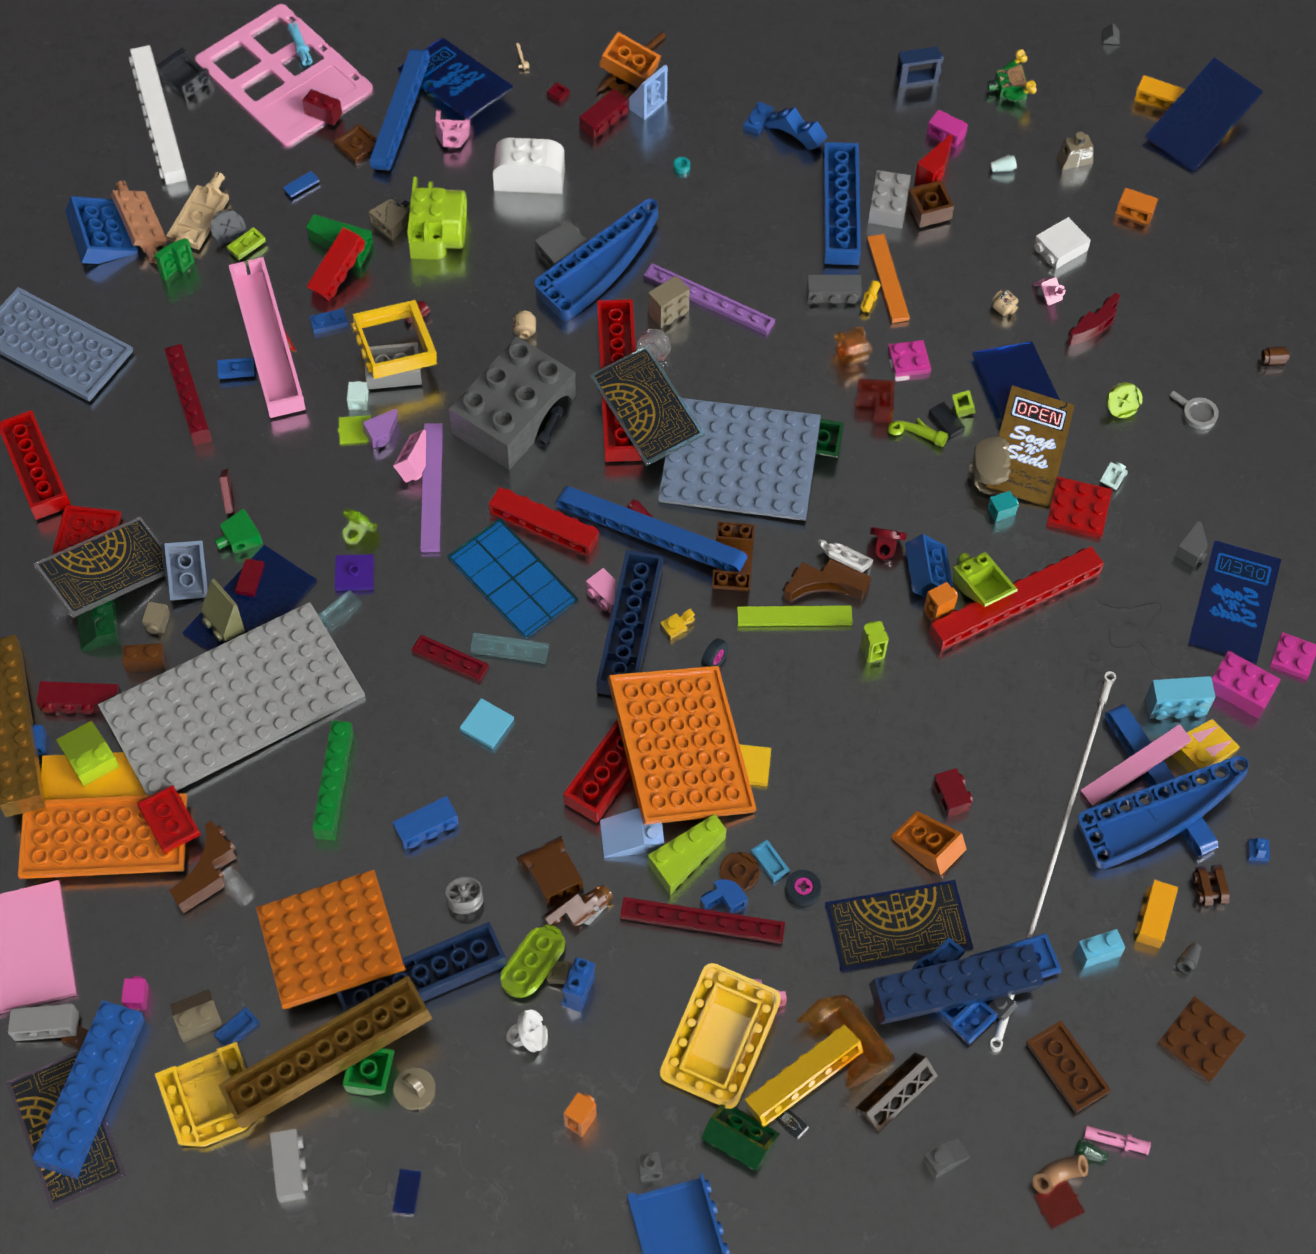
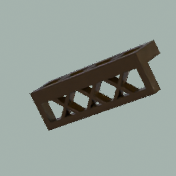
M914 1052L855 1108L860 1115L869 1120L875 1131L879 1132L938 1075L927 1057ZM926 1068L929 1075L924 1080H920L921 1072ZM909 1083H913L912 1091L909 1094H905L906 1086ZM894 1097H899L898 1104L894 1108H890L891 1100ZM879 1111H884L883 1119L877 1123L874 1116Z

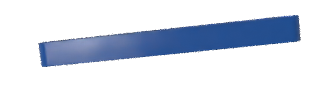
M569 486L563 487L555 501L557 507L564 511L723 571L740 572L748 558L741 550Z

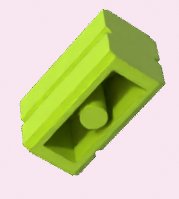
M870 621L863 627L860 646L866 661L869 663L884 659L889 638L886 631H884L885 628L881 621Z

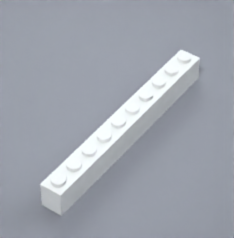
M148 45L130 49L132 54L129 57L131 67L135 66L132 69L134 79L138 78V81H135L137 90L142 92L138 93L141 103H145L142 106L144 116L148 115V118H145L147 128L152 129L149 130L151 141H155V143H152L154 153H158L155 158L157 165L162 167L159 169L161 179L165 178L166 185L187 181L151 47Z

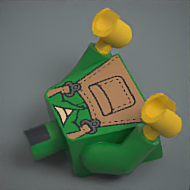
M1022 49L1016 52V59L1013 58L1007 65L996 71L995 80L987 81L988 91L997 90L1000 99L1016 102L1027 99L1028 93H1036V83L1033 80L1027 82L1022 64H1019V62L1024 63L1027 61V56Z

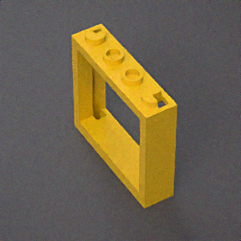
M416 300L353 314L351 328L353 333L356 332L357 345L362 347V358L367 360L366 368L368 373H372L373 379L437 364V352ZM411 317L424 353L375 364L362 328Z

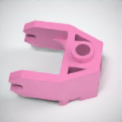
M436 110L435 135L443 147L460 148L469 137L470 112H466L465 121L442 120L441 110Z

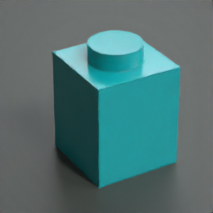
M1007 491L990 497L987 508L995 522L1016 515L1019 503L1017 498L1013 497L1011 491Z

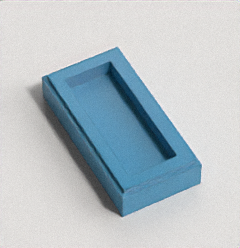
M768 840L750 850L753 857L773 883L790 873V869Z

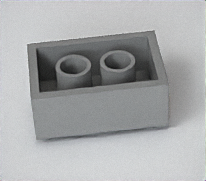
M877 170L868 223L897 228L903 227L911 175Z
M418 342L369 347L375 364L419 354ZM364 359L368 389L422 384L421 368L373 379L372 373H368L366 368L367 360Z

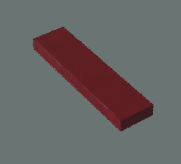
M421 634L411 649L412 653L478 682H481L489 668L488 663Z

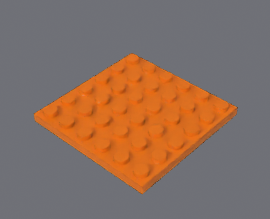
M375 870L256 907L283 1010L405 970Z

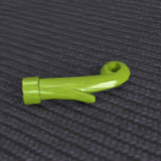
M919 418L916 419L918 424L899 420L888 425L889 433L894 436L900 435L904 430H907L934 442L935 445L944 447L948 438V433L932 429Z

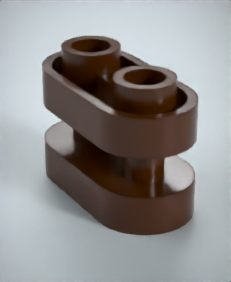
M1212 865L1210 872L1207 871L1205 866L1196 867L1195 871L1192 872V880L1197 885L1196 895L1198 902H1201L1202 906L1213 905V899H1216L1218 904H1228L1229 890L1222 865ZM1210 880H1212L1214 891H1212Z

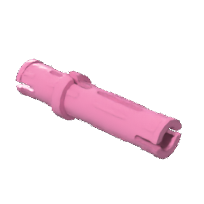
M1089 1125L1085 1128L1084 1139L1121 1147L1127 1152L1132 1150L1146 1155L1149 1154L1151 1141L1134 1138L1131 1134L1126 1136Z

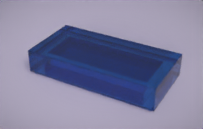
M399 1170L392 1210L393 1214L415 1216L422 1175L421 1171Z

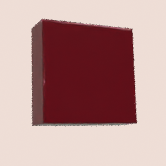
M556 82L546 94L549 98L560 104L570 94V90Z

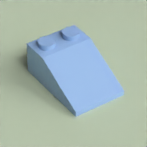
M666 65L643 82L629 98V110L644 120L667 101L668 66Z
M639 808L600 820L604 858L650 854L664 845L662 823L643 825Z

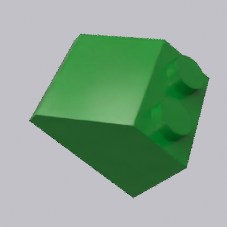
M381 1048L347 1068L343 1081V1086L347 1093L366 1096L385 1093L395 1051Z

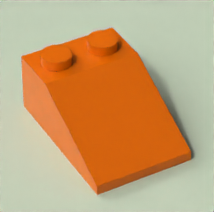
M918 811L891 835V838L925 868L939 875H942L967 850L961 832Z

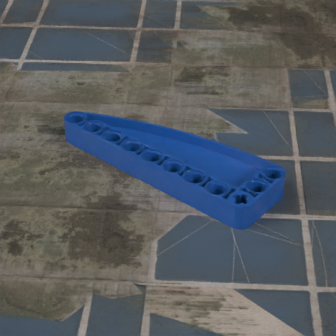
M646 199L537 277L535 280L537 297L563 321H569L582 312L619 277L638 253L658 219L657 201Z
M1235 756L1082 811L1079 814L1078 826L1095 866L1099 869H1107L1123 863L1160 845L1189 827L1215 807L1244 779L1248 771V760L1243 756ZM1241 765L1244 769L1236 770L1234 766ZM1220 771L1223 772L1225 776L1218 777L1215 775V773ZM1202 778L1206 783L1199 784L1196 780ZM1184 785L1187 787V790L1181 791L1177 786ZM1166 792L1168 796L1163 798L1158 793ZM1144 798L1147 799L1149 803L1141 804L1139 800ZM1127 805L1130 807V810L1123 811L1120 807ZM1109 812L1112 816L1104 818L1101 814ZM1098 837L1100 838V841L1094 843L1090 840V838ZM1103 854L1106 855L1108 859L1105 861H1101L1098 859V856Z

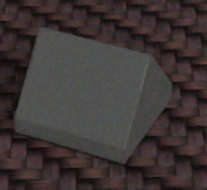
M1113 23L1103 29V43L1120 44L1119 29Z

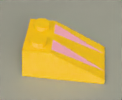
M1211 719L1188 731L1187 734L1192 739V742L1172 754V756L1190 773L1225 760L1238 750L1240 746Z

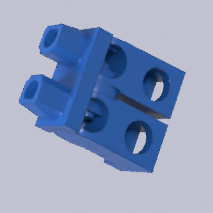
M575 957L562 993H565L562 1006L579 1012L582 1011L595 978V963Z

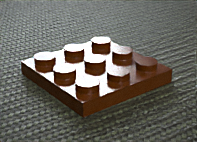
M1194 996L1157 1044L1210 1084L1245 1038L1246 1034Z

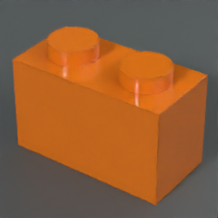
M1125 188L1116 214L1149 224L1158 198Z
M946 582L928 591L923 611L931 622L937 618L942 619L954 611L958 597L956 590Z
M578 1092L563 1113L564 1126L583 1137L597 1117L595 1100L586 1093L582 1095Z

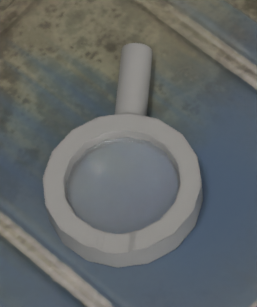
M1172 391L1170 397L1184 406L1183 418L1189 426L1199 430L1209 429L1214 426L1218 419L1219 411L1212 401L1200 397L1188 401L1175 391Z

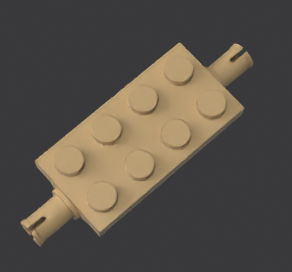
M215 172L211 181L205 186L196 185L166 235L168 241L175 242L187 238L191 248L200 249L211 231V219L218 211L223 210L229 200L228 194L222 193L219 190L221 183L225 179L223 174L219 173L218 175V172Z

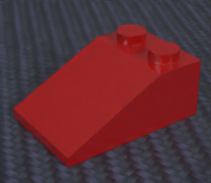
M952 134L946 137L917 163L914 186L917 187L943 180L951 151Z

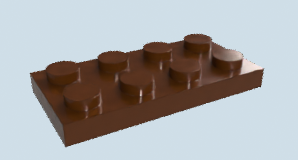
M1062 1020L1027 1040L1026 1045L1075 1114L1110 1093V1087Z

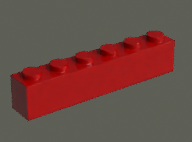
M499 487L489 502L490 514L585 556H590L599 541V530L594 526L586 525L576 518H570L558 510L554 511L547 508L542 503L531 501L526 496L515 494L510 489Z

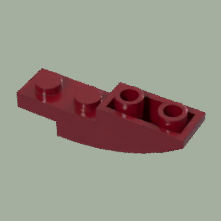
M1114 292L1111 297L1105 299L1101 309L1097 308L1094 313L1089 311L1086 316L1082 315L1077 326L1072 327L1068 332L1067 336H1069L1067 344L1071 346L1087 341L1109 327L1115 319L1116 307L1121 295Z

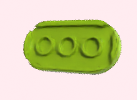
M552 925L536 927L524 938L501 971V985L508 995L515 998L527 997L534 993L541 985L565 949L564 936L557 927Z

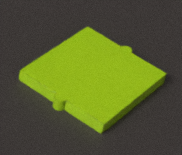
M371 415L339 417V428L337 431L340 444L369 442L363 432V422L371 419Z

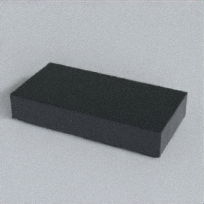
M945 402L929 409L930 416L945 433H948L949 438L965 430V426Z

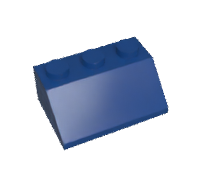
M924 534L905 543L909 564L908 570L912 582L911 588L914 593L926 598L928 591L948 582L950 587H953L946 545Z

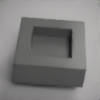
M1007 996L994 999L988 1005L997 1013L998 1018L1003 1021L1018 1007L1016 1001Z

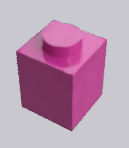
M140 976L124 979L121 1001L124 1007L133 1010H146L149 991L146 979Z

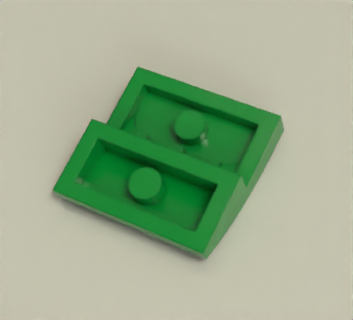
M187 238L169 244L154 255L160 277L164 280H167L176 270L183 273L195 262L190 242Z

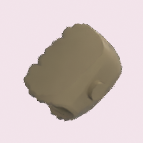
M991 437L978 442L974 449L973 462H969V473H973L975 486L979 491L989 496H996L1002 493L985 488L986 484L998 485L1008 480L1011 472L1009 469L1011 458L1009 450H1007L1010 445L1002 437Z

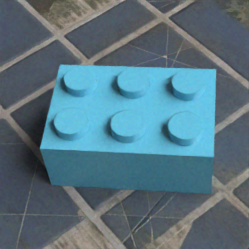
M1211 676L1153 680L1145 697L1149 719L1163 720L1168 717L1180 719L1186 716H1205L1215 699Z

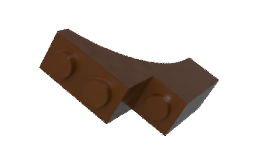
M830 558L828 563L823 564L821 570L802 562L799 568L795 567L790 582L787 581L782 589L784 592L783 600L790 603L804 594L815 591H836L862 600L870 587L872 577Z
M212 820L205 824L206 843L199 862L186 878L169 889L170 894L183 913L225 887L222 881L225 876L220 868L237 858L233 852L236 849L230 839L227 841L224 839L223 836L226 833L220 825L216 826Z

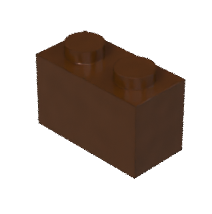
M162 643L123 645L122 663L126 673L166 671V652Z

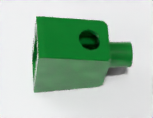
M245 509L240 510L220 525L222 536L214 539L218 549L229 545L235 554L263 544L259 531Z

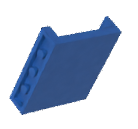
M703 1173L699 1174L697 1179L639 1195H636L635 1192L627 1194V1202L642 1254H730L727 1243L722 1242L721 1235L724 1234L720 1221H716L717 1207L714 1200L710 1201L708 1193L711 1192L709 1180H704Z

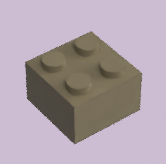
M677 275L648 292V315L661 328L666 324H671L674 319L685 315L689 311L690 289Z

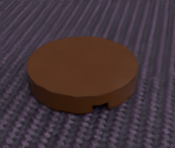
M745 852L728 854L722 860L719 868L721 880H731L737 883L743 891L751 889L757 883L760 874L757 860Z

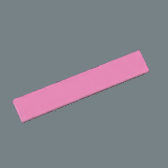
M1179 724L1081 789V793L1090 805L1094 807L1192 742V739Z

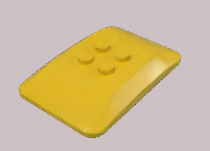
M714 963L706 965L701 972L661 1066V1078L669 1084L719 1106L724 1104L727 1109L736 1107L781 1003L779 992Z

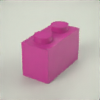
M938 110L928 123L927 134L940 141H943L952 134L951 146L956 148L966 136L968 124Z

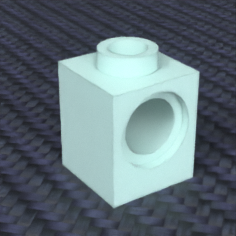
M349 382L347 394L349 410L367 411L369 395L367 382Z

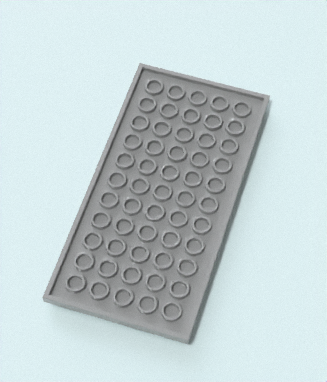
M309 602L98 704L146 795H154L171 785H174L177 791L365 697V693L312 604Z

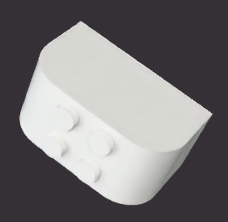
M505 138L500 140L495 149L493 168L494 191L562 194L565 170L563 147L558 142L549 139Z

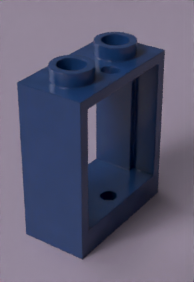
M938 46L898 53L895 76L899 88L938 82L939 74H941V63H943V54L939 52ZM932 63V68L908 71L909 66Z

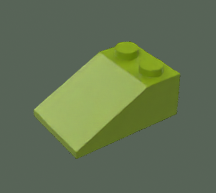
M92 720L56 739L83 786L119 767L114 754Z

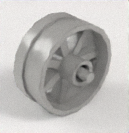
M460 877L454 879L446 887L447 905L455 913L469 914L475 912L483 904L482 886L474 878Z

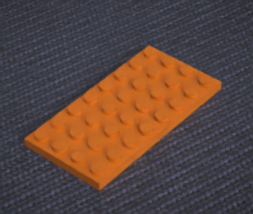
M179 794L187 808V794ZM152 795L45 800L46 808L23 813L18 877L19 879L184 871L185 844L166 854L163 853L137 806V803Z

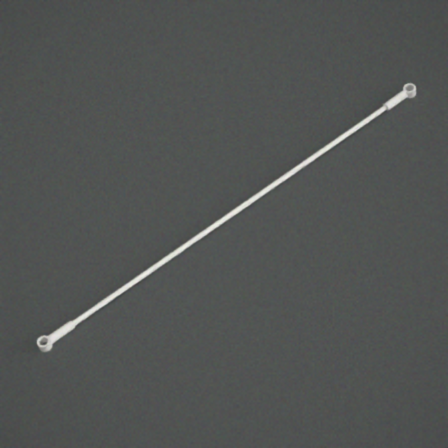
M1111 671L1106 672L1103 678L1104 685L1098 701L1099 706L1027 938L1033 936L1100 716L1107 702L1111 686L1116 680V674ZM1010 995L1008 997L1013 1000L1014 995ZM1009 1017L1005 1021L999 1020L995 1036L989 1044L993 1052H999L1002 1049V1039ZM993 1042L999 1043L1000 1047H994Z

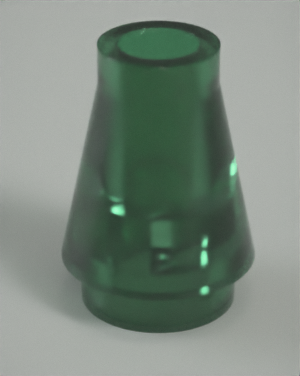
M1080 1138L1076 1144L1074 1154L1084 1155L1086 1160L1105 1164L1109 1152L1087 1138Z

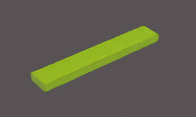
M852 606L737 607L738 627L852 625L853 623Z

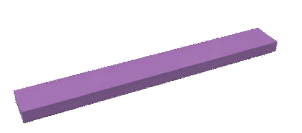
M651 263L644 273L643 279L660 286L677 274ZM677 275L690 289V301L765 335L769 333L775 324L774 318Z
M443 423L424 424V430L426 431V466L423 470L421 552H440Z

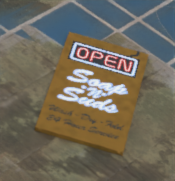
M1012 385L998 436L1009 442L1010 446L1007 450H1009L1011 458L1009 467L1011 472L1008 480L998 485L986 484L985 488L1001 493L1011 491L1013 497L1015 496L1016 498L1049 508L1075 405Z

